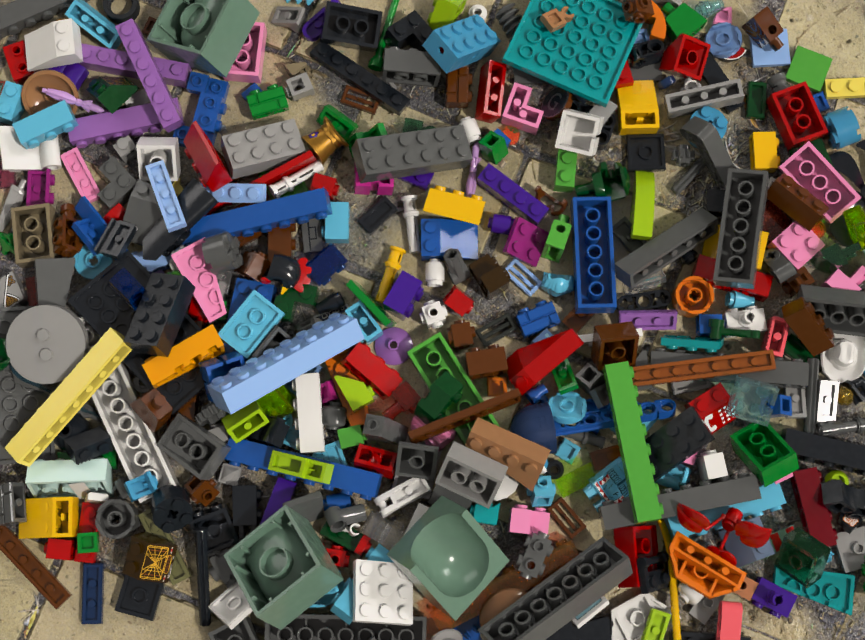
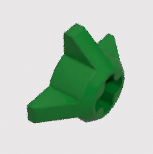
M0 232L1 253L6 255L11 251L15 255L13 233L6 234Z

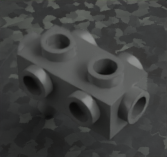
M538 531L537 534L532 532L531 536L527 535L523 544L526 547L524 553L518 555L515 563L518 565L517 570L521 571L520 576L531 580L532 577L537 578L538 575L541 576L546 567L543 564L546 556L550 557L554 548L551 545L552 541L548 539L550 535ZM530 561L535 563L532 569H529L527 566Z

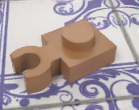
M564 6L560 12L555 8L542 14L540 20L549 32L552 33L565 27L566 23L573 19L574 13L571 15L566 14L569 7Z

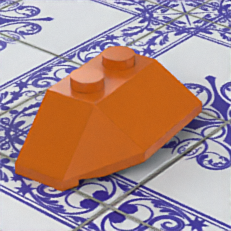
M677 531L668 547L674 578L705 597L712 599L740 590L746 577V572Z

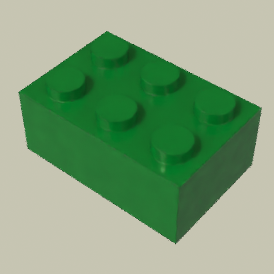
M764 418L729 435L733 451L750 471L756 475L764 487L799 469L796 452Z

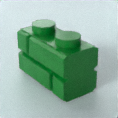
M277 84L268 86L265 91L260 92L259 89L250 91L249 95L246 96L253 120L289 110L283 86L278 87Z

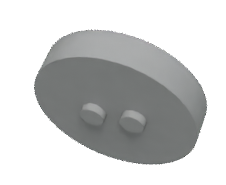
M39 305L23 311L14 319L6 336V352L13 368L22 377L39 384H53L63 381L89 351V337L83 322L72 311L58 305Z

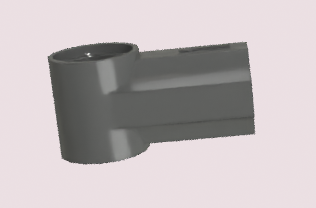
M452 248L446 250L443 257L448 267V276L453 285L471 278V273L464 263L460 251Z
M363 504L342 509L339 506H332L324 513L330 530L335 533L343 531L347 525L367 520Z

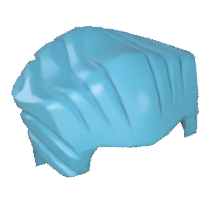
M544 272L540 288L548 294L559 297L574 291V278L572 275Z

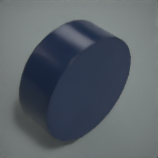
M673 75L668 76L658 82L657 86L659 90H663L674 84L676 79Z

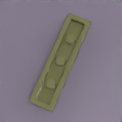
M151 508L138 515L147 533L176 544L171 533L163 532L162 529L154 524ZM178 547L169 577L173 586L192 576Z

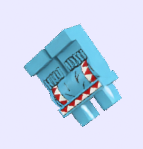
M618 457L594 477H591L588 480L590 483L583 489L589 500L597 494L601 498L593 504L598 513V507L603 506L602 502L614 500L615 504L622 502L621 498L629 497L621 457Z

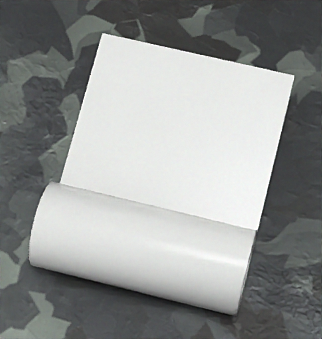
M0 126L2 170H9V172L46 171L48 168L54 171L62 168L58 135L53 140H46L40 143L36 148L26 149L20 143L13 126Z

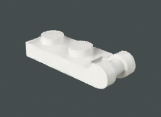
M411 478L376 497L374 502L376 506L380 507V513L385 518L432 491L425 479ZM391 499L393 504L388 506L386 501Z

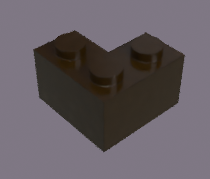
M486 254L469 265V271L488 300L508 289L511 277L505 268L502 269L494 256L490 257L489 254Z

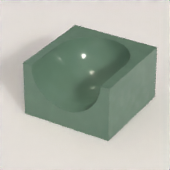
M167 0L147 40L169 60L189 63L191 68L227 77L260 12L248 0Z
M442 495L387 553L388 557L425 598L455 621L510 561L466 508Z
M286 504L223 555L255 616L280 630L344 580L309 520Z

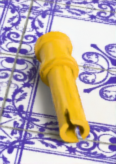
M390 246L389 248L391 251L388 260L384 263L386 267L375 298V301L382 304L392 288L397 271L401 269L400 263L403 254H406V250L396 246Z

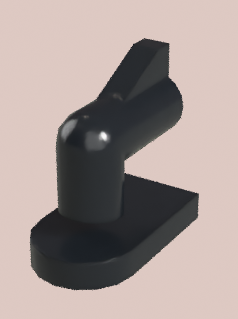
M859 377L852 382L850 380L843 382V388L852 399L854 405L865 400L857 389L860 387L865 394V379L863 377Z

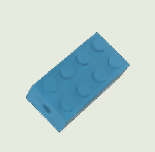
M476 14L433 30L422 46L447 74L490 56L501 40L489 28L484 19Z

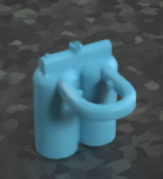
M679 464L654 483L678 491L680 490L679 486L687 485V482H690L691 469L684 464Z

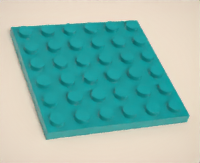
M530 0L504 54L502 63L606 108L643 24L626 21L622 3L615 0ZM564 6H568L569 9L566 14L571 15L574 13L573 19L567 22L565 27L550 33L541 22L540 17L542 14L555 8L560 12Z

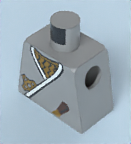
M11 271L0 278V307H20L29 302L22 282L16 273Z

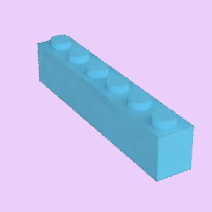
M772 483L767 487L759 486L762 499L698 512L706 516L711 524L722 513L726 514L727 510L733 507L742 512L743 517L741 521H745L744 517L751 515L752 518L764 515L762 511L770 509V512L782 509L781 505L786 504V500L780 483ZM677 516L664 518L671 540L677 531L688 538L689 535L695 534V532L684 528L679 523ZM722 521L713 526L715 530L723 528ZM702 529L700 533H696V536L707 534L708 531Z

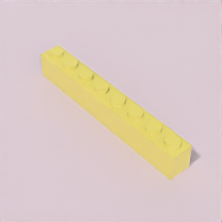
M110 327L6 445L5 449L17 463L30 467L132 351L123 342L125 337L120 332Z

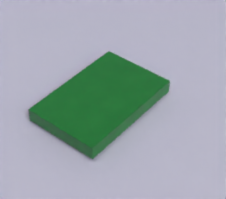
M350 280L346 284L384 326L392 328L396 324L358 282Z

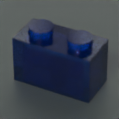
M329 243L306 264V266L312 269L308 276L316 285L320 286L322 284L325 286L331 281V276L335 272L340 273L346 267L345 263L348 260L334 244Z

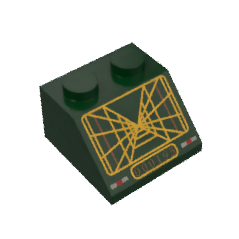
M99 77L92 80L86 90L103 108L113 114L139 87L125 77Z

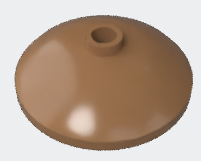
M40 70L33 73L25 81L21 92L23 106L29 115L59 102L43 93V88L61 90L73 95L75 98H79L74 83L66 75L55 70ZM69 104L73 114L75 115L78 106H76L75 104Z
M506 588L492 594L481 608L479 616L480 626L482 627L527 592L517 588Z

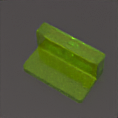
M591 462L554 480L562 498L586 487L590 483L588 480L595 476L591 468Z

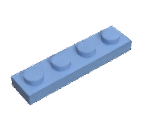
M161 160L146 165L145 168L168 232L187 227L164 161Z
M228 183L214 192L209 187L205 188L218 202L261 203L266 201V184Z

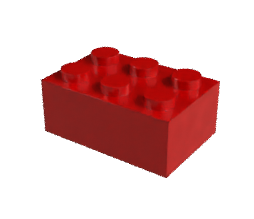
M806 81L772 93L766 100L787 151L804 145L808 141L811 142L820 137L822 139L828 133V129Z

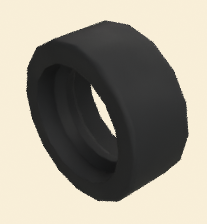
M103 0L105 13L116 24H121L131 18L135 20L139 15V0H131V9L122 15L112 12L111 4L114 0Z

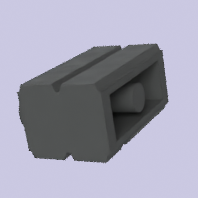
M9 482L0 485V526H12L27 522L24 483Z

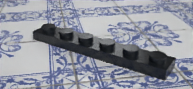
M319 42L310 52V57L398 116L410 104L411 99L330 45Z

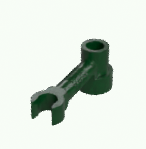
M709 319V338L721 339V335L760 339V331L724 328L725 320Z

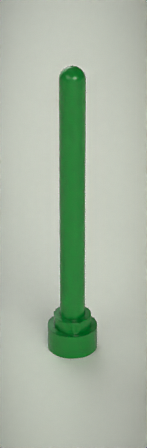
M399 0L391 1L375 56L369 60L368 68L373 71H382V56L386 46V42L383 39L387 28L393 23Z

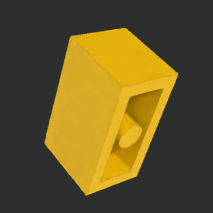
M753 132L750 135L751 170L774 173L780 166V156H777L779 139L776 138V132Z

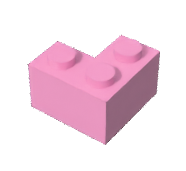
M514 82L501 123L536 135L544 111L527 106L532 88Z
M516 504L514 508H510L507 532L531 535L532 532L537 534L538 531L548 534L550 513H547L545 508L534 507V511L527 509V505Z

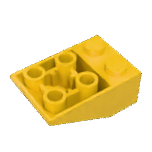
M636 80L633 86L617 88L619 135L656 134L660 125L653 80Z
M79 497L25 499L27 522L19 524L18 539L77 537Z

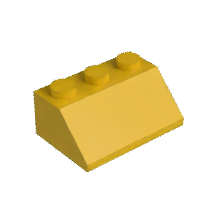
M439 185L429 189L423 211L476 225L481 223L486 201L482 200V196L474 194L471 197L464 196V192L459 190H453V193L445 191L446 187Z

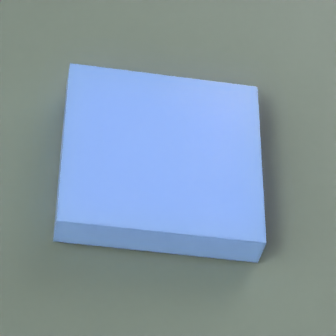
M787 28L783 29V32L778 35V38L784 45L776 52L769 44L760 48L749 36L752 68L789 66L791 64Z

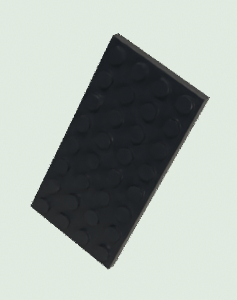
M127 250L121 260L116 259L69 298L68 302L100 337L110 327L125 337L151 274ZM187 313L184 316L173 346L202 330ZM132 350L123 362L149 390L153 389L154 387L142 364L149 357H156V355L135 353ZM198 366L156 389L161 395L165 396L167 402L172 406V415H174L205 388L204 383L206 381L202 379Z

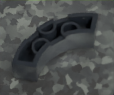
M832 479L821 483L823 504L827 509L835 514L839 512L844 513L846 518L861 520L865 517V490L850 487L842 482L841 479Z

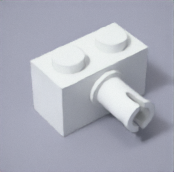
M749 306L743 311L733 308L726 310L727 313L722 315V319L726 322V328L758 330L760 334L767 331L764 308L757 309V306ZM725 336V338L735 337V336Z

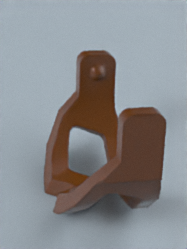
M539 185L535 188V198L541 202L540 199L545 196L550 201L561 206L559 211H554V204L548 205L551 216H559L568 206L567 200L563 199L562 202L556 200L543 191Z

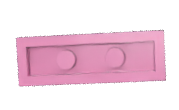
M75 147L60 155L81 197L85 196L90 203L100 199L97 195L100 189L79 149Z

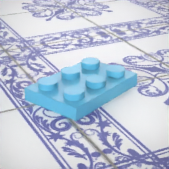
M253 290L218 335L249 360L284 317L285 313L256 290Z

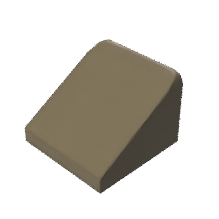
M306 62L284 65L286 72L291 78L308 72Z

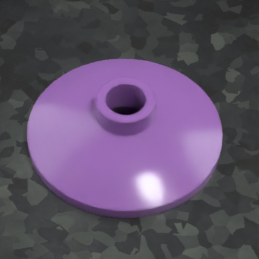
M397 327L383 330V335L375 341L377 356H380L388 365L404 363L409 359L407 352L413 349L410 335L405 330ZM392 342L397 343V347L394 349L390 347Z

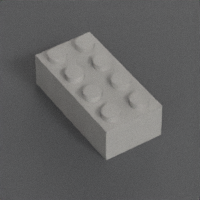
M294 119L221 136L220 147L232 179L275 169L306 152Z

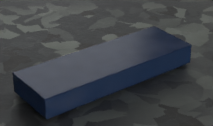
M105 563L83 564L81 624H103Z

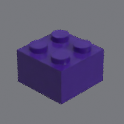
M402 270L383 302L384 310L402 321L406 317L410 318L414 311L415 301L419 302L424 294L423 282Z

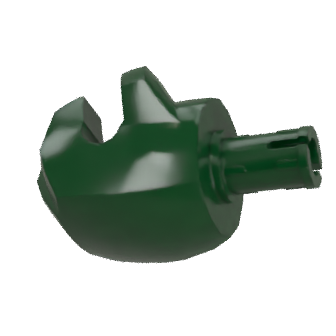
M601 162L597 170L591 173V182L575 185L577 197L594 193L596 197H611V201H615L628 196L630 176L626 167H623L619 162H614L611 171H608L606 162Z

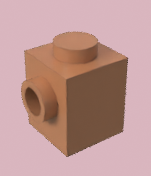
M745 577L740 590L733 592V594L746 601H750L759 583Z

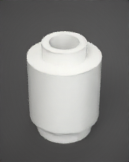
M470 116L461 119V123L458 125L464 126L469 146H472L475 142L480 141L482 136L477 121Z
M429 259V262L425 263V281L428 287L443 286L445 274L444 263L441 262V259Z

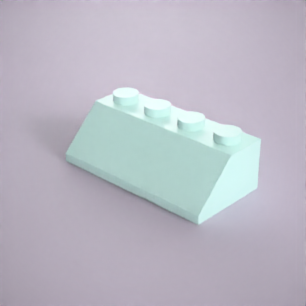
M103 457L90 459V461L88 460L79 465L75 464L73 460L61 458L48 461L37 459L30 467L27 466L25 483L34 498L78 497L68 484L84 482L91 492L108 494L109 497H114L112 467L109 460Z

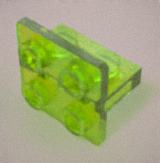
M284 385L257 400L265 414L269 416L288 414L294 411V408L290 405L294 398Z

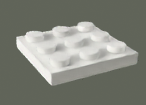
M360 559L353 561V622L413 625V583L394 562Z

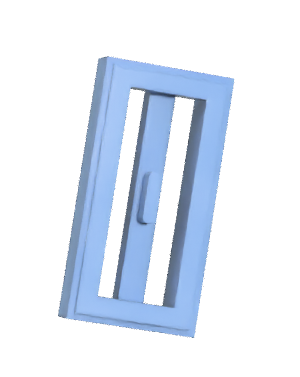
M515 258L505 268L507 272L510 269L532 289L531 291L528 290L508 272L511 277L510 280L528 297H531L542 285V281ZM515 264L517 267H519L527 276H529L536 283V285L534 286L529 280H527L519 271H517L513 267V265Z

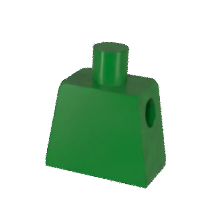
M668 2L661 9L667 16L665 18L666 33L672 42L681 33L693 37L704 28L707 22L703 16L685 3H682L675 9Z

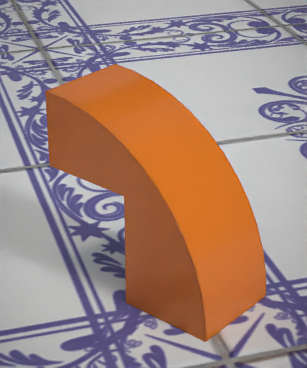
M651 0L654 15L645 21V23L653 25L649 39H659L664 42L666 21L661 9Z

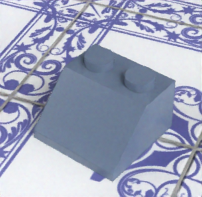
M759 516L747 520V522L764 527ZM725 529L718 532L721 541L726 533ZM735 530L729 533L724 545L725 550L735 556L737 560L736 567L738 568L775 554L770 540L760 548H752L741 542L740 536L735 534Z

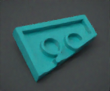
M664 335L661 337V345H665L667 349L685 347V350L697 351V348H704L705 352H717L724 345L725 337L711 340L708 336L691 339V336Z

